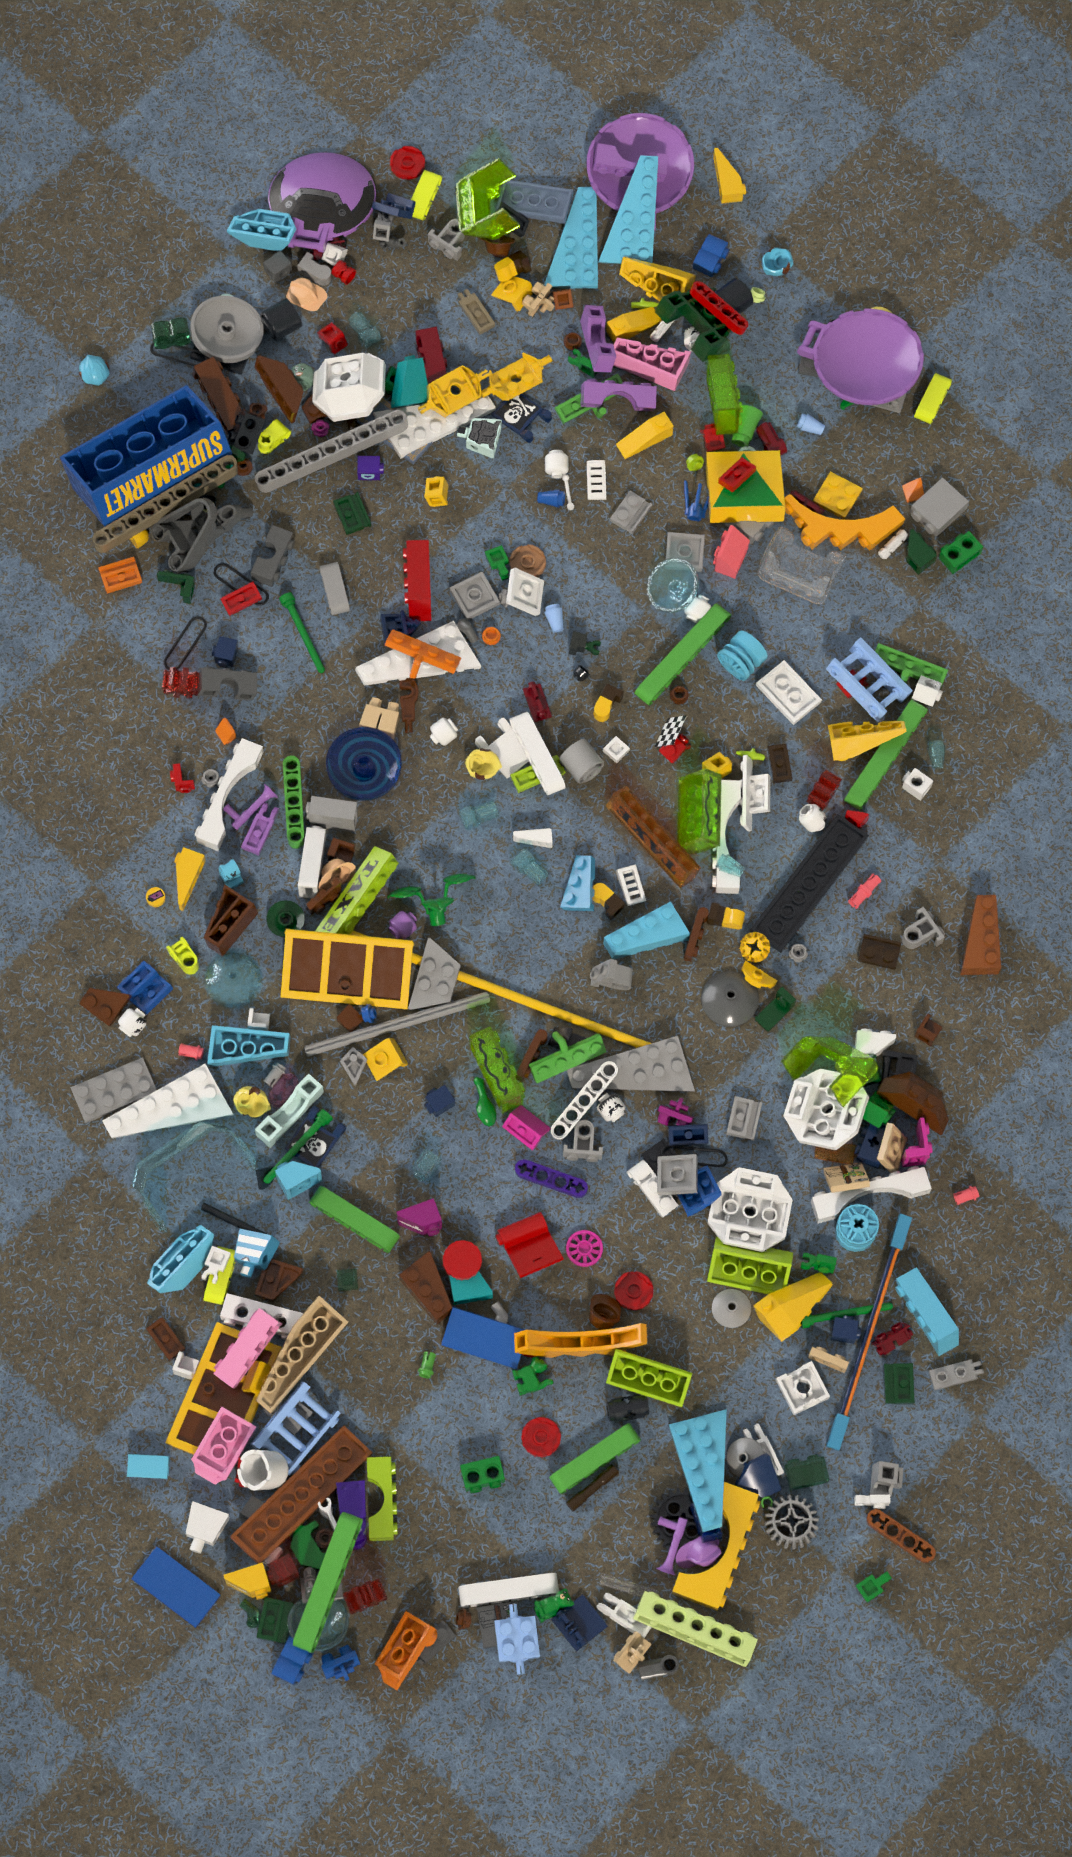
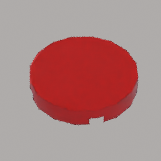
M403 146L392 153L390 168L395 176L401 179H414L424 171L425 158L419 149L413 146Z
M465 1240L455 1241L444 1251L443 1267L447 1274L453 1278L468 1280L474 1277L480 1270L482 1265L481 1252L472 1242Z
M635 1271L624 1273L618 1278L614 1294L620 1306L627 1310L636 1311L643 1309L650 1303L653 1298L654 1289L647 1275Z
M538 1417L526 1423L522 1430L521 1440L523 1447L528 1453L535 1457H546L558 1449L561 1433L554 1421L549 1418Z

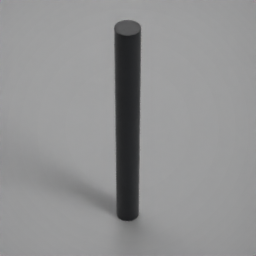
M203 1203L201 1210L239 1229L267 1234L211 1205Z

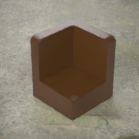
M333 838L327 853V861L341 859L344 862L351 863L355 853V845Z
M927 1013L914 1037L932 1046L942 1030V1026L930 1020L931 1015Z

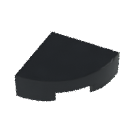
M274 1166L256 1170L258 1188L260 1190L267 1188L273 1182L272 1180L266 1184L264 1177Z

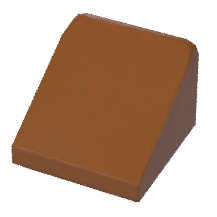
M571 289L552 291L555 310L573 307Z

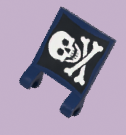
M523 394L508 401L504 400L491 414L494 418L502 420V424L520 435L528 443H531L534 438L533 433L526 428L538 415L547 423L552 420V413L549 410L543 409Z
M317 1106L311 1108L301 1126L284 1148L285 1150L289 1151L312 1126L317 1117L316 1114L320 1111ZM339 1123L333 1133L320 1127L295 1156L309 1166L319 1168L336 1142L346 1131L345 1125Z

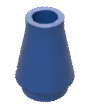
M560 489L538 492L537 501L538 503L559 508L565 504V492Z

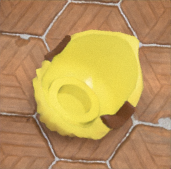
M481 748L473 750L465 759L466 768L470 776L479 780L492 778L502 768L499 758L490 749Z
M256 1086L243 1087L234 1095V1105L243 1116L248 1115L251 1118H257L271 1110L265 1092Z

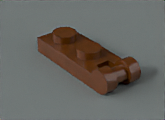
M705 907L699 908L684 956L685 961L691 962L693 957H697L699 946H696L698 939L702 940L705 929L701 927L702 924L707 922L709 911Z
M540 1029L536 1032L516 1072L515 1080L523 1082L524 1078H529L531 1074L529 1064L538 1060L541 1053L539 1051L540 1046L547 1043L548 1035L545 1030Z

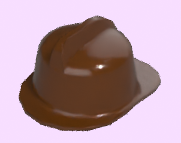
M478 230L475 234L476 237L485 241L487 252L498 258H506L510 251L511 243L515 242L514 238L492 230Z
M596 1294L591 1299L589 1321L597 1330L612 1329L620 1321V1305L614 1298L606 1294Z

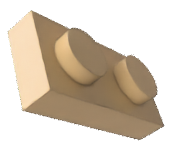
M812 1347L808 1356L809 1359L845 1373L849 1364L845 1357L835 1354V1356L828 1354V1351L822 1347Z

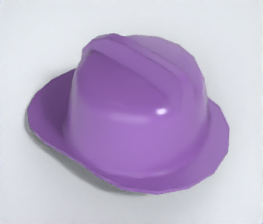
M705 1533L683 1545L677 1551L675 1557L678 1566L691 1568L695 1565L707 1567L714 1564L721 1554V1550L718 1547L719 1539L716 1534Z

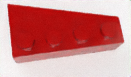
M429 540L406 541L407 548H403V559H407V563H403L404 574L408 576V578H404V589H408V592H404L405 604L409 606V618L417 619L418 621H431Z

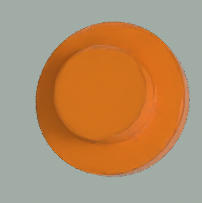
M488 627L483 631L482 640L487 645H495L500 641L501 634L497 628Z

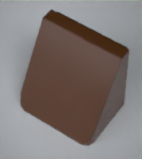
M350 1004L337 1016V1022L349 1032H353L363 1021V1017Z

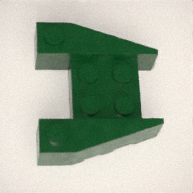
M715 287L710 288L714 292L716 291ZM690 290L685 293L674 291L662 297L655 310V313L666 324L684 316L693 325L700 335L697 337L691 350L702 362L714 357L733 333L732 330L690 295Z

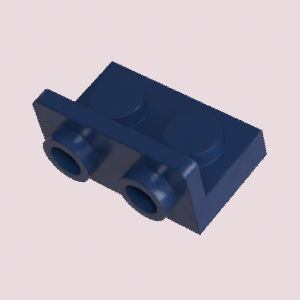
M388 193L386 200L381 199V202L373 201L372 209L397 217L412 219L416 202Z

